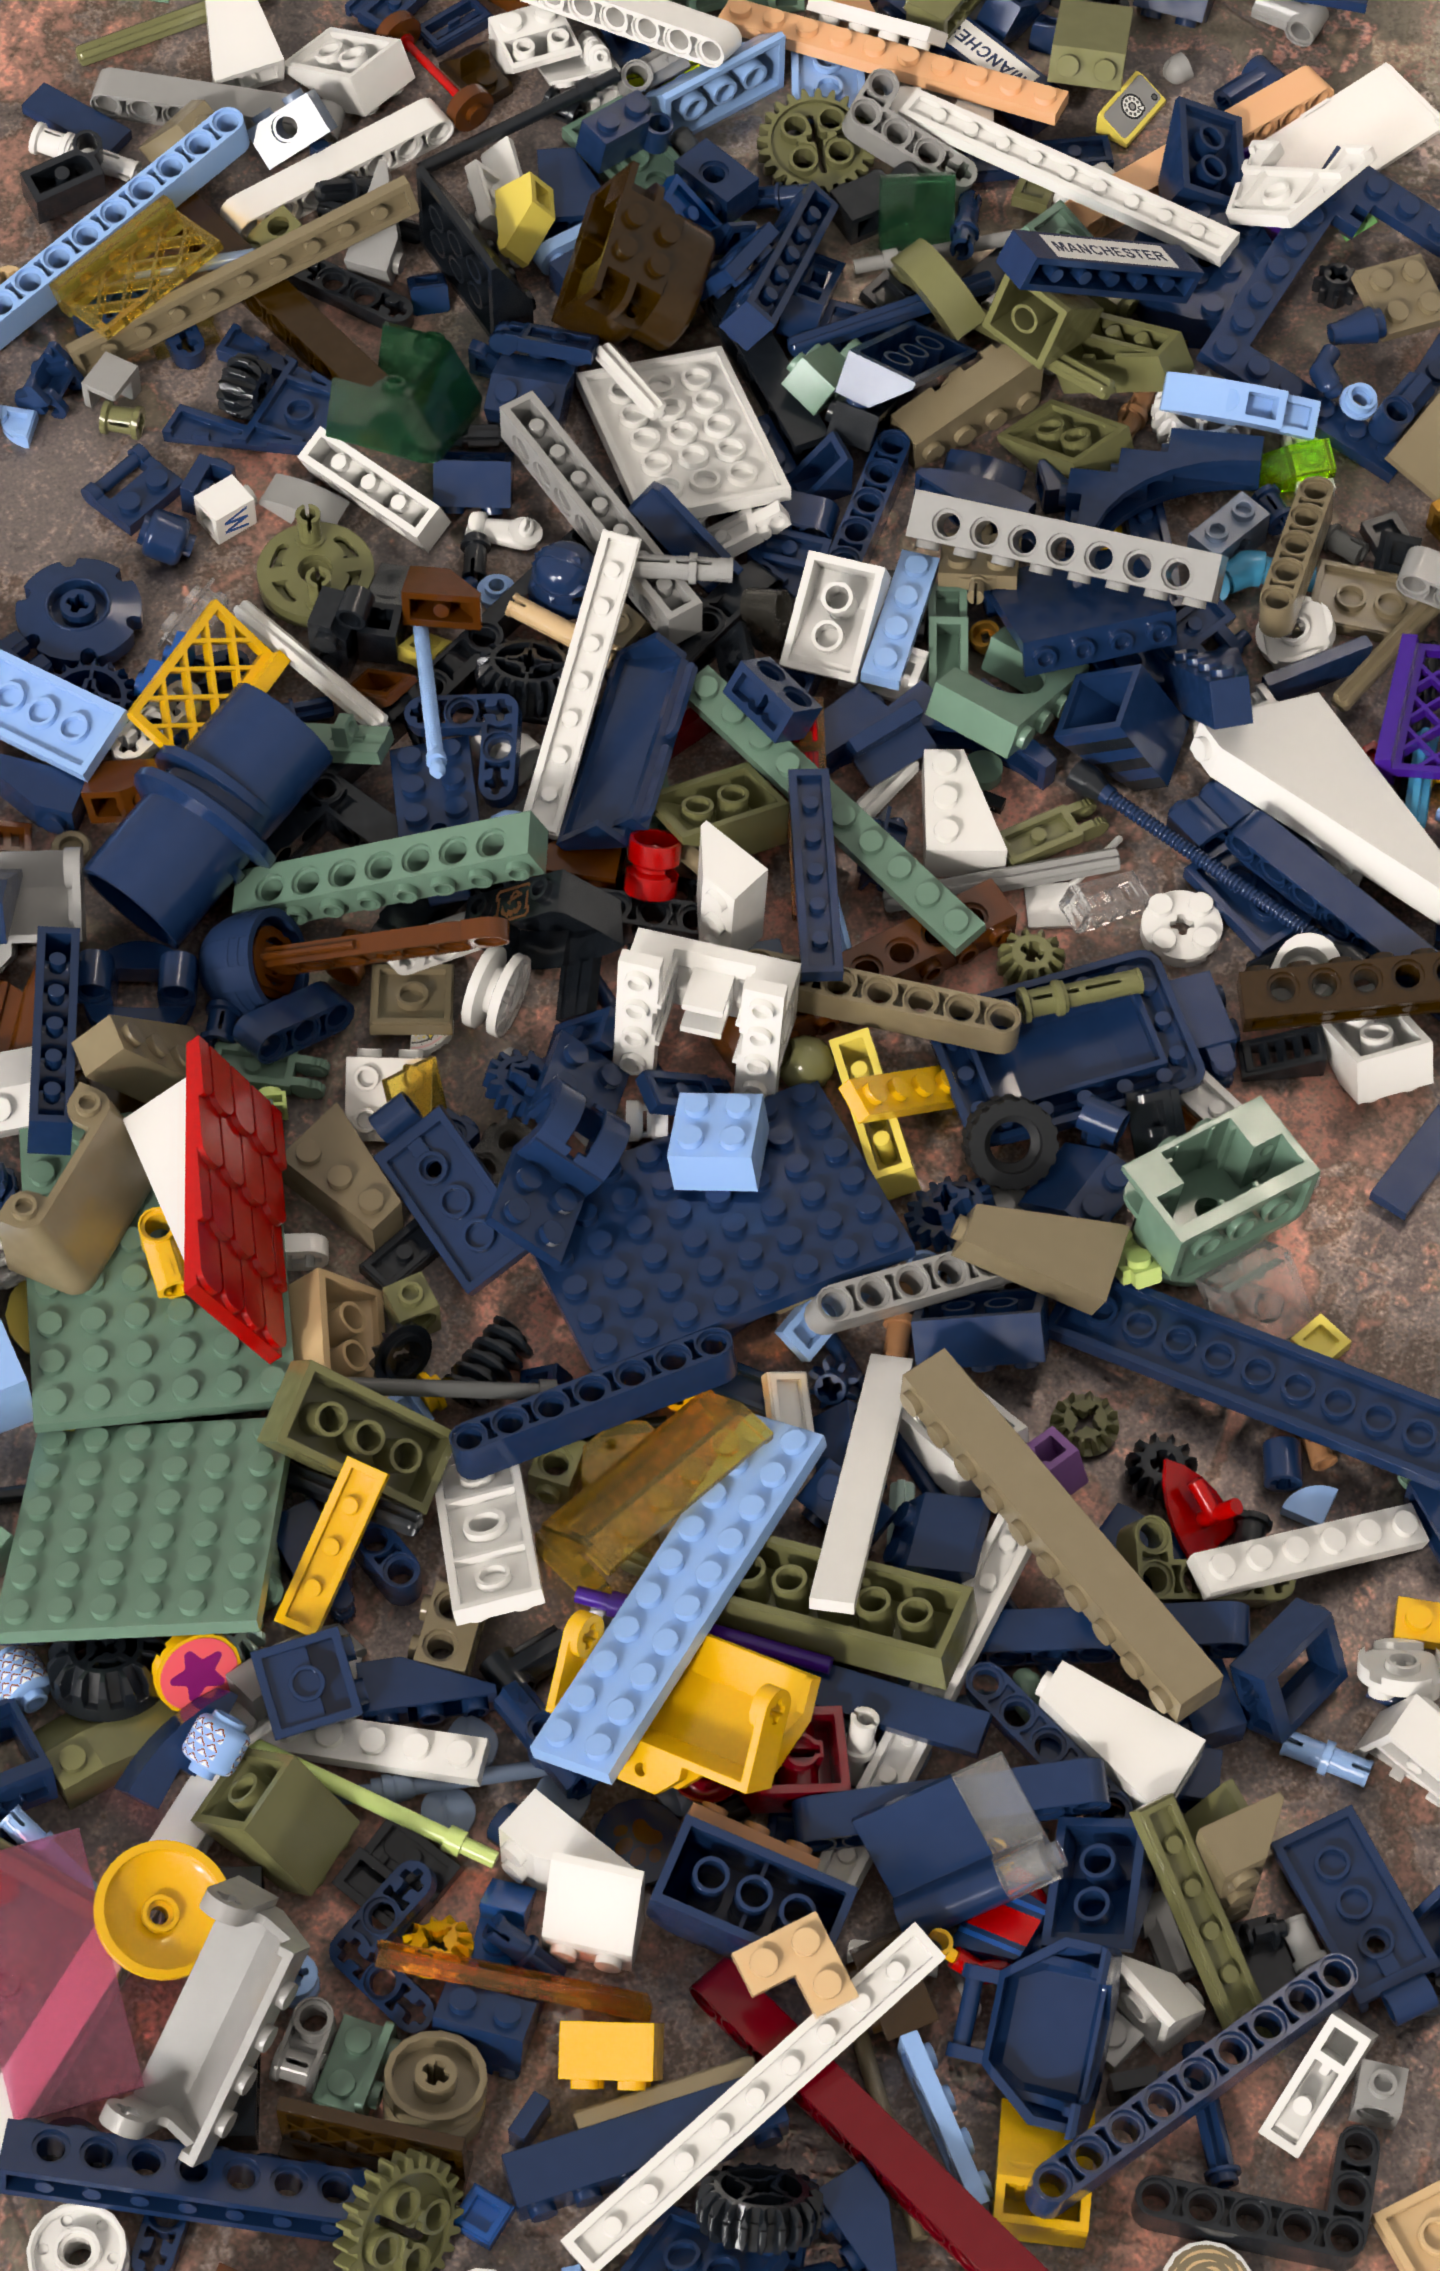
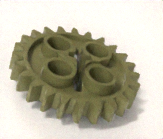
M820 88L816 89L814 97H809L806 90L801 89L800 99L796 100L789 93L787 94L786 106L776 101L774 105L775 113L768 111L765 113L766 124H760L759 136L761 137L757 138V149L760 150L758 152V163H765L763 168L764 176L774 174L772 186H775V183L778 181L785 185L809 184L813 180L830 196V190L835 189L840 184L849 183L869 173L868 168L874 166L875 156L848 140L842 132V122L849 110L848 96H845L838 102L835 100L834 90L825 98L822 97ZM855 116L860 123L868 124L867 120L863 117ZM808 118L813 120L815 126L816 143L818 149L822 150L821 162L826 173H822L819 168L817 147L815 142H811L812 129ZM826 123H832L837 127L834 129H829L824 127L823 125ZM791 130L799 131L801 134L798 136H793L788 134L787 132ZM840 155L845 157L846 160L836 161L831 157ZM807 163L810 167L800 168L796 164Z
M409 2148L406 2154L395 2150L391 2162L382 2157L379 2158L378 2172L374 2173L366 2169L364 2171L366 2184L363 2188L353 2185L352 2190L356 2196L354 2202H345L342 2205L343 2209L348 2212L347 2219L340 2220L335 2225L343 2230V2236L333 2242V2247L343 2252L335 2258L334 2264L342 2268V2271H432L434 2267L444 2270L445 2263L441 2258L443 2253L454 2252L455 2247L449 2242L450 2236L461 2232V2228L454 2225V2219L464 2213L463 2208L454 2205L463 2196V2191L454 2187L459 2177L449 2172L451 2166L424 2150L419 2152L413 2148ZM381 2215L401 2225L423 2233V2237L417 2240L393 2228L385 2227L375 2222V2217Z

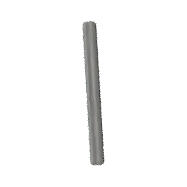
M1113 847L938 880L955 896L992 878L1001 892L1115 872L1120 870L1121 859L1117 848ZM883 890L882 900L886 912L905 910L891 895Z

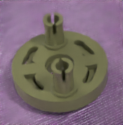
M308 504L309 515L305 514L304 505L298 507L295 511L297 525L281 531L265 545L258 558L256 570L258 589L265 606L279 619L307 628V621L322 586L345 591L350 585H360L369 590L375 578L373 556L362 538L343 526L320 522L321 512L313 504ZM277 557L273 567L271 568L274 559Z

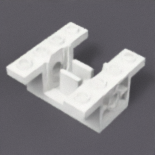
M638 927L631 949L623 948L618 960L613 1063L630 1075H639L645 1070H656L658 1046L660 1045L674 1003L682 1005L681 1009L685 1010L680 1024V1031L721 1040L728 1016L736 1017L735 1026L739 1027V1033L741 1034L732 1063H736L734 1093L763 1094L764 1098L778 1092L780 1067L796 1019L801 963Z

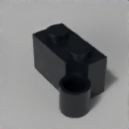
M92 130L78 132L73 138L72 150L20 173L23 196L39 225L106 195L105 175L101 168L104 158L103 145L98 133ZM85 148L95 149L93 152L85 153L81 151Z
M912 162L899 164L890 174H885L882 169H875L865 176L849 183H842L835 189L830 190V197L840 205L832 221L850 245L856 244L915 218L916 203L928 193L929 183Z
M350 585L345 591L322 586L307 621L310 652L339 676L350 679L359 657L356 632L365 627L375 603L374 594L360 585Z

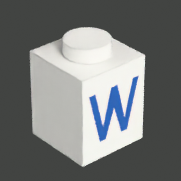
M233 474L194 496L197 521L218 545L257 523L255 506L258 504L257 498L253 490L246 484L242 486Z

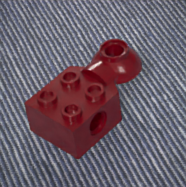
M814 1706L811 1722L774 1775L771 1789L745 1794L709 1778H701L688 1787L678 1789L677 1791L695 1803H703L704 1801L715 1803L723 1801L730 1795H739L752 1814L792 1813L791 1802L798 1798L851 1790L842 1706Z

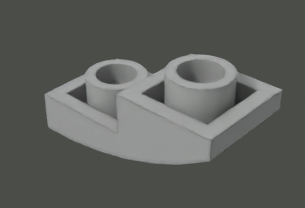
M277 473L258 502L259 505L290 524L295 519V511L301 505L305 506V514L309 515L308 504H313L319 508L321 512L320 522L337 524L350 503L341 496L316 484Z

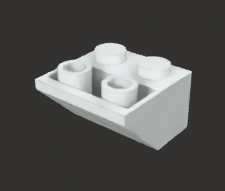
M530 5L488 17L489 49L502 74H515L582 55V49L565 16Z

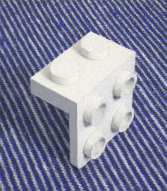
M357 1048V1056L346 1057L345 1115L362 1141L385 1142L372 1127L368 1117L401 1091L406 1093L415 1103L423 1118L429 1114L430 1075L433 1074V1058H424L423 1049H399L398 1057H382L381 1048Z

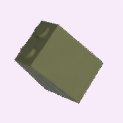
M1061 0L1052 43L1047 82L1121 91L1134 7L1085 0Z
M1005 273L981 326L1041 371L1090 338L1104 308L1087 295L1019 290Z
M251 1748L247 1749L236 1771L231 1776H220L190 1820L248 1865L262 1866L264 1877L283 1891L312 1896L315 1890L323 1884L330 1867L340 1852L349 1845L352 1834L360 1824V1821L296 1756Z

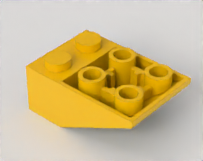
M1002 2098L991 2214L1018 2241L1084 2249L1089 2233L1092 2192L1053 2219H1043L1035 2216L1025 2202L1027 2186L1037 2167L1073 2140H1065V2133L1028 2125L1008 2099ZM1095 2109L1088 2129L1095 2125ZM1085 2156L1076 2158L1082 2168L1093 2170V2161ZM1050 2183L1039 2185L1042 2192L1050 2197L1060 2196L1058 2188Z

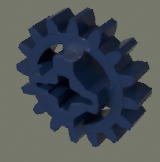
M513 1049L511 1056L502 1051L497 1059L492 1058L485 1073L482 1086L487 1088L485 1092L486 1098L496 1099L493 1108L495 1110L505 1108L508 1110L507 1118H521L522 1123L527 1125L530 1119H533L527 1115L528 1107L548 1056L539 1058L531 1050L527 1056H522L518 1049ZM542 1111L534 1118L537 1124L541 1121L546 1111Z
M961 1175L957 1181L952 1182L950 1176H946L944 1182L938 1183V1185L933 1181L930 1182L929 1191H917L915 1194L918 1201L907 1203L909 1212L904 1214V1218L913 1242L919 1241L922 1249H926L933 1244L935 1252H940L945 1245H950V1248L953 1250L956 1240L950 1236L960 1214L966 1216L976 1204L997 1205L988 1184L982 1185L980 1178L977 1177L969 1182L966 1175Z

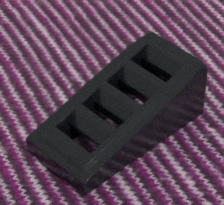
M1321 1026L1305 1027L1236 1043L1242 1082L1324 1075L1327 1053ZM1304 1049H1310L1311 1055L1305 1056ZM1293 1050L1294 1059L1288 1060L1286 1051ZM1269 1052H1276V1063H1271ZM1252 1053H1259L1261 1066L1254 1067Z

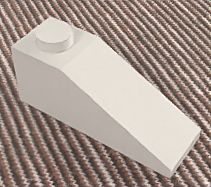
M1341 2009L1333 2012L1258 2133L1298 2159L1355 2075L1362 2058L1365 2059L1379 2035Z

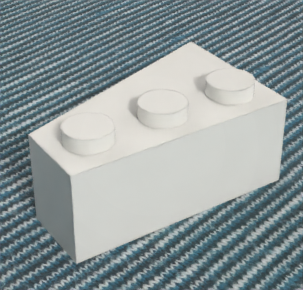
M924 749L921 775L923 866L935 877H953L1006 867L1008 850L965 750Z

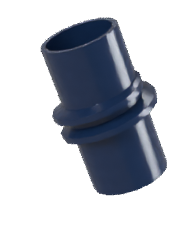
M248 683L237 684L184 748L163 745L157 752L154 760L158 769L155 767H141L136 772L133 784L141 797L140 801L82 868V873L89 884L112 907L143 932L169 948L178 949L232 883L239 884L245 877L242 871L249 862L269 869L276 863V856L266 842L333 762V757L326 745L299 717L279 701Z

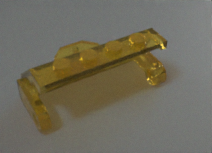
M712 1390L696 1395L656 1429L647 1421L631 1420L600 1432L583 1446L582 1491L541 1524V1529L535 1533L536 1553L575 1592L580 1585L611 1594L613 1591L611 1586L581 1554H586L610 1577L622 1563L761 1446L768 1444L773 1439V1432L743 1403L715 1394Z

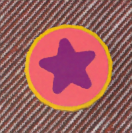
M223 1634L172 1636L165 1643L166 1648L162 1651L161 1655L157 1654L152 1663L151 1674L153 1675V1683L157 1695L171 1710L179 1712L188 1704L215 1688L230 1691L225 1675L241 1665V1659L237 1648L228 1637Z

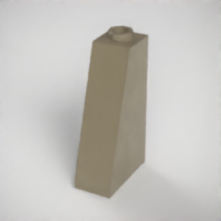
M976 1204L966 1216L960 1214L953 1226L950 1237L956 1240L951 1256L1092 1316L1107 1301L1130 1227L1119 1223Z

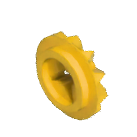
M450 1914L443 1920L438 1921L431 1915L429 1923L425 1925L414 1923L413 1933L402 1936L403 1948L400 1950V1954L407 1970L431 1974V1976L410 1972L413 1975L425 1979H438V1977H435L434 1970L441 1971V1975L449 1976L450 1973L457 1972L469 1961L474 1950V1939L465 1921L456 1922ZM428 1942H444L446 1951L435 1946L429 1948Z

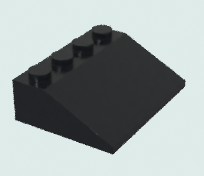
M423 166L416 168L421 245L442 274L444 273L447 281L488 337L493 333L496 325L503 320L534 324L533 310L536 309V302L532 293L527 288L523 290L517 281V276L512 266L508 263H503L494 242L490 238L486 239L480 232L479 224L474 215L471 213L467 214L460 203Z

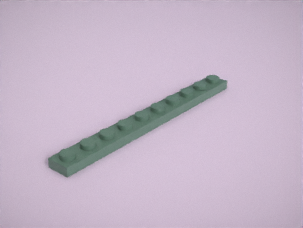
M707 665L696 674L687 705L789 800L788 769L819 768L790 741L774 743L723 693L727 682ZM830 779L834 843L955 957L986 931V924Z

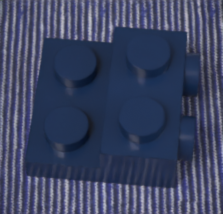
M338 1626L250 1652L275 1741L364 1715L362 1705L370 1703L363 1677L353 1679L349 1662L357 1660L350 1633L341 1636Z

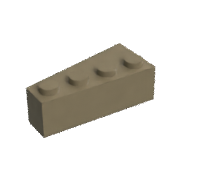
M1005 343L997 349L991 344L979 352L982 359L964 371L959 366L949 373L941 388L937 391L929 387L890 415L889 429H898L909 437L908 463L915 470L926 463L937 461L950 449L966 446L974 438L987 431L997 430L1010 419L1020 414H1027L1040 404L1044 369L1040 371Z
M109 1014L71 1042L85 1077L143 1103H148L186 1078V1043L197 1035L193 1026Z

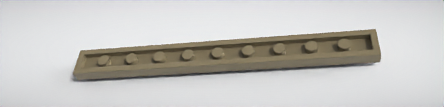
M402 175L66 344L65 347L74 362V366L85 378L105 351L126 360L420 212L410 183Z

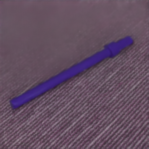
M579 1585L575 1592L574 1602L606 1611L607 1617L614 1618L629 1594L615 1590L609 1594ZM714 1624L709 1631V1634L775 1660L829 1675L833 1666L834 1657L722 1625Z

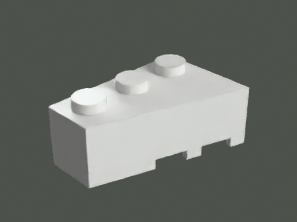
M1416 1693L1380 1711L1352 1752L1362 1758H1366L1368 1753L1392 1767V1770L1389 1772L1390 1777L1400 1783L1405 1776L1428 1790L1429 1792L1425 1799L1440 1808V1708L1432 1700L1419 1696Z

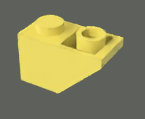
M528 172L495 190L498 249L504 257L511 259L522 268L529 265L556 219L553 189L532 172Z

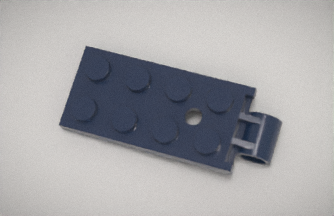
M468 735L442 740L447 764L445 766V775L440 779L434 778L429 772L426 764V743L389 750L399 837L480 821L472 749ZM471 890L457 891L448 896L437 895L428 897L430 907L468 900V897H471Z
M401 1091L368 1117L369 1122L378 1135L389 1144L374 1155V1160L468 1295L474 1296L530 1253L484 1223L498 1184L442 1105L436 1106L433 1111L423 1118L415 1103L406 1093ZM439 1162L442 1166V1172L439 1176L433 1178L429 1175V1167L432 1163Z
M1352 1805L1271 1843L1270 1850L1327 1953H1341L1347 1955L1355 1962L1359 1977L1350 1995L1361 2014L1369 2010L1368 2003L1381 1997L1390 2019L1398 2027L1439 2007L1437 1995L1426 1975L1432 1973L1435 1978L1439 1977L1440 1961ZM1377 1938L1384 1942L1385 1948L1379 1953H1373L1368 1949L1367 1943L1371 1939Z

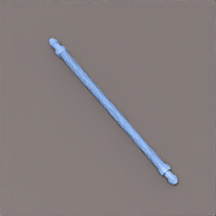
M412 626L427 746L426 764L431 776L440 779L445 775L447 759L443 751L429 628L426 626Z

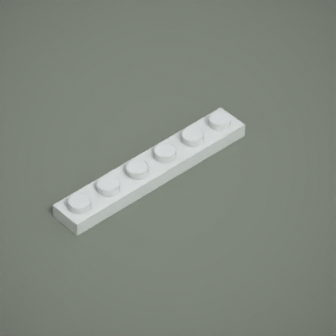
M1412 1503L1193 1553L1186 1563L1205 1601L1420 1550L1430 1540Z
M237 1701L229 1713L247 1725L245 1732L248 1736L269 1721L267 1715L258 1722ZM353 1718L275 1741L272 1730L260 1738L308 1762L475 1787L481 1786L491 1747L488 1738Z

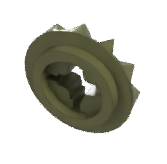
M1091 1391L1079 1395L1072 1392L1068 1398L1058 1401L1050 1418V1427L1054 1426L1079 1450L1081 1457H1092L1107 1451L1115 1443L1120 1428L1118 1411L1113 1410L1107 1398L1101 1399L1096 1397ZM1095 1414L1092 1423L1093 1429L1085 1426L1082 1430L1079 1429L1075 1433L1078 1423L1077 1416L1084 1419L1088 1415Z

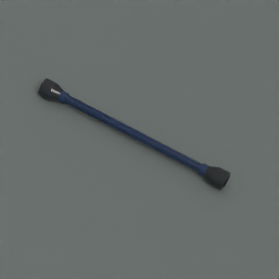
M1085 759L1080 760L1070 771L1065 782L1068 788L1081 797L1098 800L1105 806L1109 805L1116 809V811H1120L1129 820H1132L1141 828H1145V831H1149L1150 834H1153L1154 837H1157L1163 843L1165 842L1170 848L1178 851L1183 857H1186L1188 860L1190 859L1191 862L1203 868L1211 876H1215L1224 885H1228L1229 888H1232L1233 891H1236L1242 897L1244 896L1249 902H1253L1262 911H1265L1267 914L1270 913L1271 917L1274 916V919H1278L1279 922H1282L1287 928H1291L1296 934L1310 932L1323 935L1334 944L1340 956L1352 957L1353 960L1369 959L1371 954L1355 943L1338 940L1330 934H1323L1322 931H1319L1318 928H1315L1309 922L1306 923L1305 919L1302 920V917H1298L1289 908H1285L1280 902H1277L1268 894H1264V891H1260L1251 882H1248L1246 879L1243 880L1242 876L1239 877V874H1235L1226 865L1218 862L1214 857H1210L1209 854L1193 845L1189 840H1185V837H1181L1180 834H1177L1176 831H1173L1167 825L1164 826V823H1160V820H1156L1151 814H1148V812L1136 806L1135 803L1123 797L1122 794H1119L1118 789L1109 784L1102 772Z

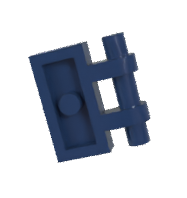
M1219 598L1218 604L1207 602L1206 609L1185 606L1177 612V644L1161 649L1169 658L1174 657L1175 651L1182 649H1198V653L1207 652L1203 645L1213 638L1219 645L1216 650L1238 647L1240 654H1242L1243 648L1252 641V638L1244 629L1235 635L1230 631L1228 626L1233 623L1236 615Z

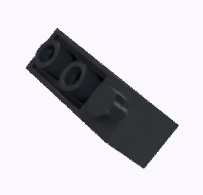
M388 563L380 564L369 589L375 596V603L365 627L356 632L360 661L398 666V646L404 641L407 625H403L401 591L410 566Z

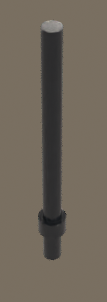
M614 67L592 79H589L587 76L575 82V87L416 163L417 167L423 166L429 173H432L579 101L585 103L597 97V92L622 81L617 68Z

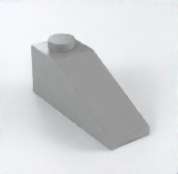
M379 159L368 192L392 181V176L385 160ZM399 222L348 247L344 258L347 270L369 281L392 286L396 274H402L406 262Z

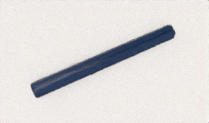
M988 270L961 278L975 298L995 290V279ZM914 294L791 336L787 339V348L791 356L795 358L801 352L806 355L817 343L823 346L829 342L832 346H836L932 312L919 295Z

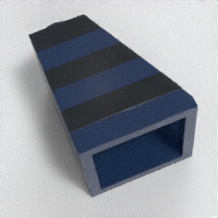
M1143 664L1076 674L1053 737L1064 747L1133 791L1168 787L1189 727V722Z

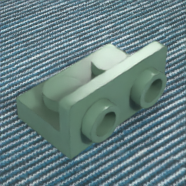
M344 2014L312 2096V2103L367 2116L370 2109L378 2110L383 2099L384 2085L381 2080L384 2075L385 2065L390 2053L402 2042V2040L397 2039L396 2023L386 2020L383 2027Z

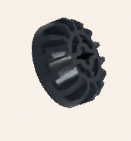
M162 1637L54 1642L48 1650L49 1662L46 1664L52 1697L65 1712L87 1721L113 1722L139 1715L160 1700L154 1687L151 1671L156 1655H161L162 1651L166 1648L165 1643L167 1641L163 1640ZM86 1648V1655L81 1660H78L75 1653Z

